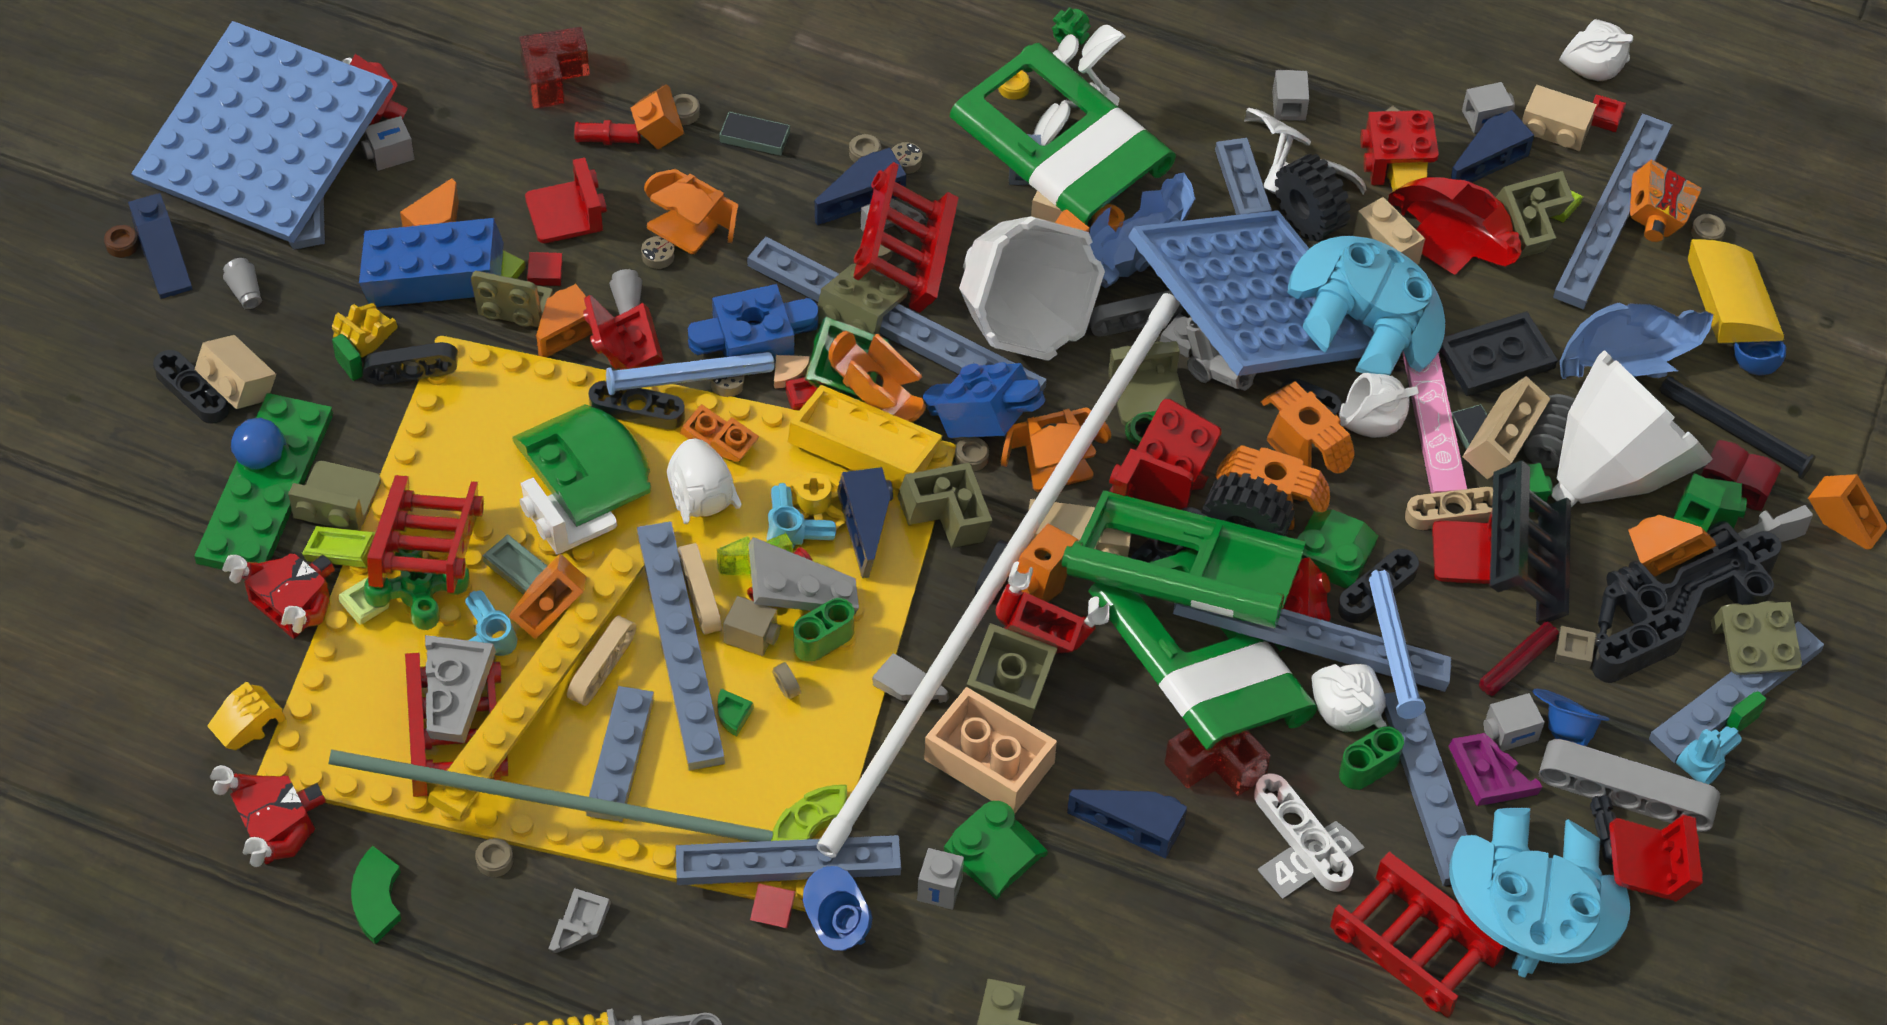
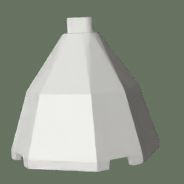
M1030 216L1001 222L974 240L973 246L968 249L963 264L965 271L959 289L973 320L990 346L1049 361L1057 355L1056 350L1069 340L1076 342L1085 335L1105 273L1102 263L1095 259L1090 244L1093 241L1089 232Z
M1604 350L1597 357L1568 412L1556 478L1559 483L1552 488L1551 496L1556 501L1567 497L1571 500L1572 507L1577 501L1583 504L1646 494L1706 466L1713 458L1690 432L1685 433L1672 421L1675 417L1618 361H1614Z

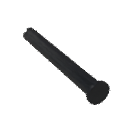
M1668 376L1660 387L1661 393L1798 472V478L1800 479L1807 474L1816 458L1813 454L1810 456L1805 455L1672 377Z

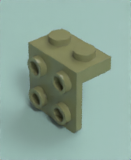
M851 264L821 288L817 305L818 323L822 324L823 319L828 317L871 334H879L883 316L907 297L908 289L898 282L872 270L858 281L853 278L856 264Z
M474 271L471 276L478 315L492 320L501 319L515 322L521 326L539 327L547 298L554 295L553 289L537 286L528 281L480 271Z
M1177 341L1155 342L1116 403L1123 425L1126 426L1127 422L1137 414L1157 411L1164 399H1172L1187 408L1177 374L1180 353ZM1132 346L1111 349L1108 371L1110 380ZM1137 421L1135 425L1147 423L1144 421Z
M318 461L315 463L306 485L293 483L288 493L293 518L339 529L361 531L381 484L380 475L335 463Z
M1765 601L1751 605L1728 604L1721 607L1712 618L1713 634L1724 633L1730 667L1734 674L1797 671L1801 667L1802 659L1791 602L1776 603L1774 601Z

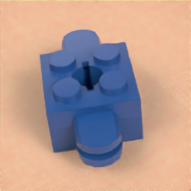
M777 284L713 297V318L689 325L688 345L690 350L696 355L721 350L724 357L769 352L772 354L775 364L776 355L794 356L795 334L816 330L818 326V306L810 298L783 303Z
M999 362L994 365L969 364L960 370V374L951 384H936L925 391L923 395L930 415L940 417L948 438L1005 436L1023 412H1032L1041 407L1045 402V396L1043 391L1040 390L1038 380H1028L1021 363L1006 364L1005 362Z

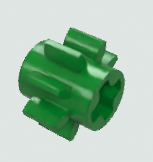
M1069 7L1066 12L1061 10L1052 19L1056 23L1052 27L1053 35L1059 43L1067 35H1074L1078 39L1079 44L1082 45L1090 36L1087 32L1091 27L1089 18L1079 9Z

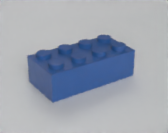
M494 218L365 231L359 284L368 304L373 303L376 307L475 297L471 283L473 272L480 271L501 276L504 242Z

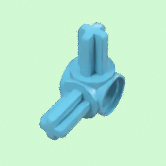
M779 483L778 486L772 487V509L768 513L769 528L766 537L769 544L789 551L795 545H802L803 539H835L836 524L833 521L804 519V515L793 507L791 488L786 486L785 483Z
M482 590L472 591L465 599V603L478 623L475 629L477 635L468 641L493 644L496 650L495 655L497 656L510 654L516 648L518 640L510 619L504 612L495 610ZM505 631L501 637L492 638L496 632Z
M1725 727L1720 732L1716 729L1712 732L1705 729L1701 732L1698 740L1696 739L1682 751L1676 764L1696 781L1709 785L1725 766L1724 757L1741 743L1742 738L1734 727Z

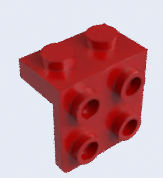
M1428 110L1368 112L1366 129H1361L1360 141L1361 148L1367 149V153H1364V172H1370L1371 185H1384L1387 163H1423L1438 160L1439 152L1432 112Z
M585 157L572 160L573 182L526 192L525 201L540 243H549L603 231L602 213L607 212L603 193L597 194L596 188H599L595 169L589 170Z
M592 295L584 298L586 309L583 311V314L593 332V335L590 336L591 343L598 354L603 353L608 358L615 370L649 367L664 361L650 309L644 303L614 318Z
M1164 399L1160 403L1136 451L1148 453L1156 459L1173 466L1183 467L1194 476L1192 490L1203 489L1209 477L1201 472L1214 450L1222 431L1219 426L1174 400Z
M1130 449L1122 466L1116 464L1112 471L1109 483L1113 485L1109 492L1181 510L1182 508L1189 507L1194 476L1183 467L1173 466L1156 459L1148 453H1141Z
M1492 510L1488 523L1441 520L1434 522L1432 537L1434 577L1436 580L1442 582L1490 584Z
M1310 557L1301 559L1283 609L1329 622L1330 610L1327 605V593L1331 589L1330 581L1325 572L1322 573Z
M1683 814L1662 830L1619 818L1610 822L1614 880L1618 886L1678 901L1703 883L1696 818Z

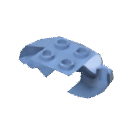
M1178 173L1173 179H1166L1162 184L1161 190L1143 192L1140 210L1132 218L1123 221V226L1121 228L1118 227L1116 232L1108 225L1110 208L1105 210L1091 226L1089 234L1093 243L1090 246L1095 259L1099 260L1104 268L1105 273L1101 282L1104 288L1115 283L1119 277H1129L1137 270L1142 272L1150 265L1128 237L1134 226L1186 221L1195 197L1192 184L1185 173Z
M1616 303L1596 311L1581 323L1568 341L1560 359L1561 377L1563 379H1566L1568 376L1583 377L1584 366L1592 367L1597 357L1604 350L1614 361H1618L1634 378L1641 375H1647L1652 378L1665 377L1667 372L1678 371L1667 361L1702 344L1710 331L1714 314L1706 311L1697 313L1694 310L1683 311L1679 316H1675L1662 308L1650 304L1630 303L1625 306L1624 304Z

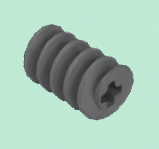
M1561 394L1548 396L1551 399L1524 444V453L1527 459L1534 464L1541 463L1544 468H1556L1559 465L1568 412L1575 401L1574 398Z

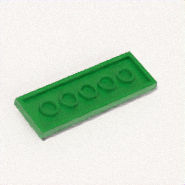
M267 393L256 418H263L275 423L282 431L287 445L283 446L281 459L265 468L250 469L239 464L238 461L236 462L194 555L196 564L222 570L227 557L230 555L241 556L246 562L260 563L272 559L292 512L288 493L293 483L304 484L332 420V407Z

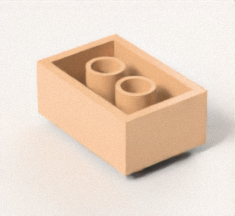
M966 687L925 737L924 760L989 800L1008 804L1015 814L1054 765L1057 741Z

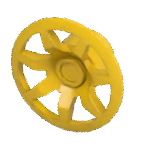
M811 472L797 476L786 483V486L793 489L797 494V498L792 500L793 507L796 509L800 508L799 512L804 515V519H807L810 515L813 516L814 520H823L822 514L826 512L830 517L839 519L835 523L836 530L845 524L843 512L831 504V502L839 500L837 491L831 492V485L838 489L839 481L821 473Z

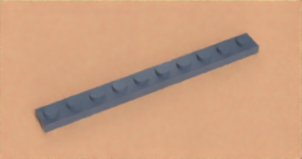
M766 236L747 258L748 266L817 302L819 301L821 288L839 275V273ZM900 304L883 316L879 334L957 374H960V370L963 367L974 363L978 365H994L999 362L1016 364ZM1023 367L1028 380L1037 379L1040 384V390L1044 391L1047 379Z

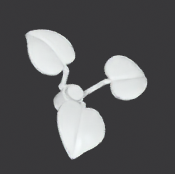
M1103 25L1094 32L1085 44L1078 70L1081 73L1087 72L1094 81V83L1091 82L1090 84L1118 106L1119 97L1109 91L1110 89L1101 82L1091 68L1115 44L1126 36L1110 25ZM1067 35L1060 43L1058 50H1055L1053 54L1068 65L1067 63L1078 51V39L1074 35ZM1064 100L1060 105L1054 103L1039 119L1033 135H1041L1042 146L1048 145L1056 137L1066 123L1071 108L1080 109L1072 101Z
M1247 108L1244 122L1265 123L1272 134L1280 133L1274 162L1263 184L1264 189L1276 194L1275 191L1279 189L1275 186V180L1278 179L1276 173L1280 168L1289 164L1285 161L1293 138L1308 146L1311 141L1299 131L1287 126L1271 115L1257 109ZM1326 160L1328 168L1333 167L1337 174L1355 183L1364 195L1366 191L1365 183L1356 173L1342 165Z

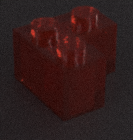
M582 26L519 37L521 60L533 109L564 104L562 80L590 75L588 49Z
M1189 727L1168 741L1164 764L1187 789L1216 771L1239 796L1256 785L1259 778L1267 774L1271 755L1248 730L1218 741L1211 749L1206 750Z

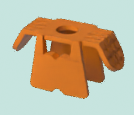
M677 169L655 173L646 181L644 191L650 200L660 207L670 210L648 222V230L690 254L697 253L719 225L729 230L727 243L733 242L738 204L724 197V192L713 188L692 174L686 175Z
M843 331L834 339L828 354L831 366L844 378V385L852 389L865 403L909 422L916 421L924 413L926 403L923 399L911 395L901 386L919 381L922 375L879 334H875L868 354L857 345L854 335L849 331ZM867 372L879 374L883 381L882 387L874 383Z
M1295 381L1261 401L1263 406L1272 403L1279 410L1267 436L1268 443L1277 452L1299 458L1304 461L1305 466L1311 467L1313 443L1322 452L1325 466L1328 470L1334 473H1342L1350 467L1354 459V447L1351 436L1340 425L1339 417L1335 416L1318 400L1313 392L1307 393Z
M1087 407L1073 411L1065 409L1048 415L1031 417L1026 422L1014 424L1006 435L1001 466L1007 467L1012 449L1025 446L1033 489L1036 492H1040L1091 410ZM1104 422L1094 438L1095 441L1102 444L1111 439V431L1106 422ZM1052 423L1057 424L1056 426H1051V425H1049V426H1047V427L1041 429L1043 426H1045V425H1047V424H1052ZM1092 443L1066 485L1093 478L1094 473L1085 460L1096 455V450Z
M1241 445L1223 459L1216 471L1215 477L1218 480L1224 474L1229 477L1230 473L1237 472L1239 477H1242L1243 473H1248L1255 480L1258 476L1264 478L1263 483L1267 485L1273 483L1278 486L1277 492L1284 491L1288 495L1286 501H1292L1293 503V499L1299 501L1307 499L1315 512H1325L1329 506L1330 489L1320 470L1305 466L1304 461L1299 458L1268 448H1260L1258 451ZM1293 517V520H1292L1291 525H1290V527H1289V530H1293V529H1294V526H1295L1294 517Z

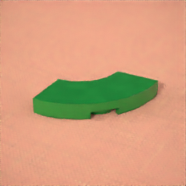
M372 846L365 853L356 868L352 881L351 898L355 917L360 928L368 939L376 945L401 920V914L392 904L390 897L393 883L401 871L396 863Z

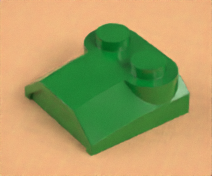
M825 317L814 340V349L805 380L816 388L823 385L864 402L852 389L844 385V378L831 366L828 354L832 342L843 331L851 332L855 337L857 345L867 354L875 335ZM867 372L875 383L878 374L876 372Z
M1331 509L1325 512L1314 511L1304 531L1297 539L1306 541L1302 559L1310 557L1321 572L1327 574L1330 583L1347 589L1359 579L1379 536L1365 522Z
M990 801L984 804L954 831L944 846V852L964 857L963 871L996 900L1004 890L1041 857L1044 858L1048 854V850L1015 819L1013 809L1001 801Z

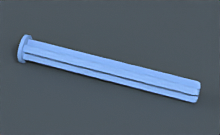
M766 352L612 371V368H607L606 383L609 394L614 395L615 391L767 373L774 370V358L771 353Z
M1374 570L1371 573L1372 576L1369 578L1399 703L1396 711L1401 718H1416L1424 713L1426 707L1424 701L1419 698L1390 576L1385 570Z

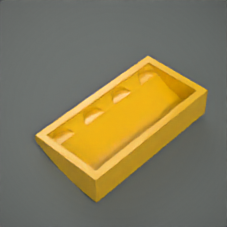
M1692 239L1688 263L1706 312L1714 314L1711 326L1717 343L1783 341L1784 334L1753 253L1726 242Z
M820 385L791 420L787 442L854 471L882 467L885 479L891 481L892 487L900 490L905 474L926 470L942 440V435Z

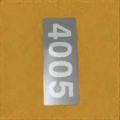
M1337 821L1325 827V830L1347 857L1365 848L1349 830ZM1310 839L1304 842L1305 847L1312 852H1319L1324 849L1323 844L1318 840ZM1292 847L1258 868V871L1282 899L1315 877Z

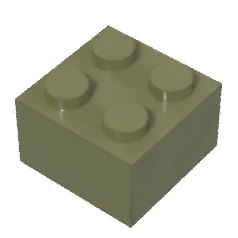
M990 623L966 687L1030 724L1051 669L1057 647Z

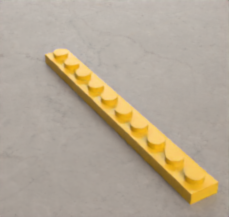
M616 547L612 549L584 587V592L571 604L447 771L489 779L493 776L640 576L645 564ZM437 784L429 794L428 802L460 820L480 792Z

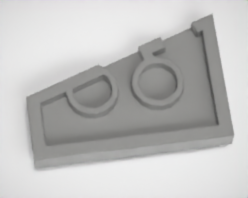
M753 537L748 546L754 604L812 611L829 600L842 598L852 603L855 615L859 609L856 578Z
M425 635V646L427 649L426 675L428 681V693H426L428 735L431 739L465 743L496 654L495 647L491 643Z

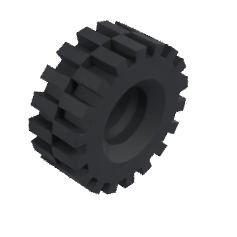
M1307 154L1280 168L1276 173L1278 179L1275 180V186L1279 188L1275 191L1276 196L1281 199L1279 205L1281 210L1285 209L1287 221H1292L1293 228L1296 231L1300 230L1301 236L1305 239L1309 237L1310 241H1318L1348 224L1347 221L1350 220V214L1347 211L1351 210L1350 204L1346 202V199L1349 198L1347 191H1343L1341 187L1344 185L1341 178L1337 179L1335 169L1333 167L1328 168V162L1325 159L1320 160V156L1317 154Z
M1237 472L1230 473L1229 477L1224 474L1219 477V480H1215L1201 513L1203 516L1286 536L1295 515V510H1292L1294 506L1292 501H1286L1288 495L1284 491L1277 492L1278 486L1275 484L1267 485L1263 483L1265 479L1259 476L1256 480L1252 479L1251 474L1243 473L1242 477H1239Z

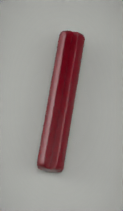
M1550 622L1543 623L1480 679L1479 688L1488 696L1495 695L1557 639L1558 629Z

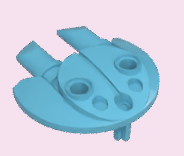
M1334 237L1321 241L1307 250L1291 273L1288 283V294L1296 299L1317 298L1303 323V329L1323 352L1328 350L1342 321L1348 314L1356 320H1361L1362 324L1373 328L1374 334L1356 367V372L1390 376L1403 351L1409 366L1420 373L1439 352L1445 334V315L1440 297L1427 274L1414 261L1397 249L1380 241L1365 237Z
M1531 808L1497 809L1494 812L1491 843L1477 835L1461 836L1451 855L1449 864L1450 881L1453 892L1464 912L1489 937L1508 949L1517 952L1512 963V969L1519 970L1518 975L1521 977H1526L1527 973L1533 974L1539 960L1552 963H1579L1592 960L1607 953L1620 940L1627 927L1630 916V900L1627 888L1618 886L1614 880V875H1602L1599 868L1600 839L1567 819L1565 821L1563 858L1556 855L1553 858H1549V853L1530 851L1528 848Z

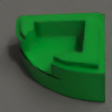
M721 689L717 700L718 716L724 728L737 737L753 711L754 705L753 702Z

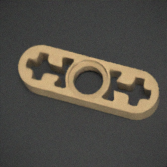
M1493 487L1414 496L1407 504L1405 520L1412 528L1417 530L1432 529L1434 522L1439 520L1488 522L1492 508H1488V505L1482 502L1488 501V504L1492 505ZM1457 503L1463 507L1464 511L1454 514L1446 509V505ZM1416 509H1421L1427 516H1422Z
M696 543L678 547L682 571L702 633L709 634L721 631L719 611Z
M621 616L613 619L574 675L567 692L569 699L584 706L590 703L630 645L636 631V624Z

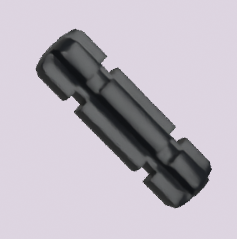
M1608 795L1595 796L1592 798L1590 807L1593 816L1596 817L1594 822L1598 838L1600 839V845L1604 847L1602 849L1604 861L1612 864L1609 824L1616 817L1615 813L1611 812L1613 809L1611 798Z

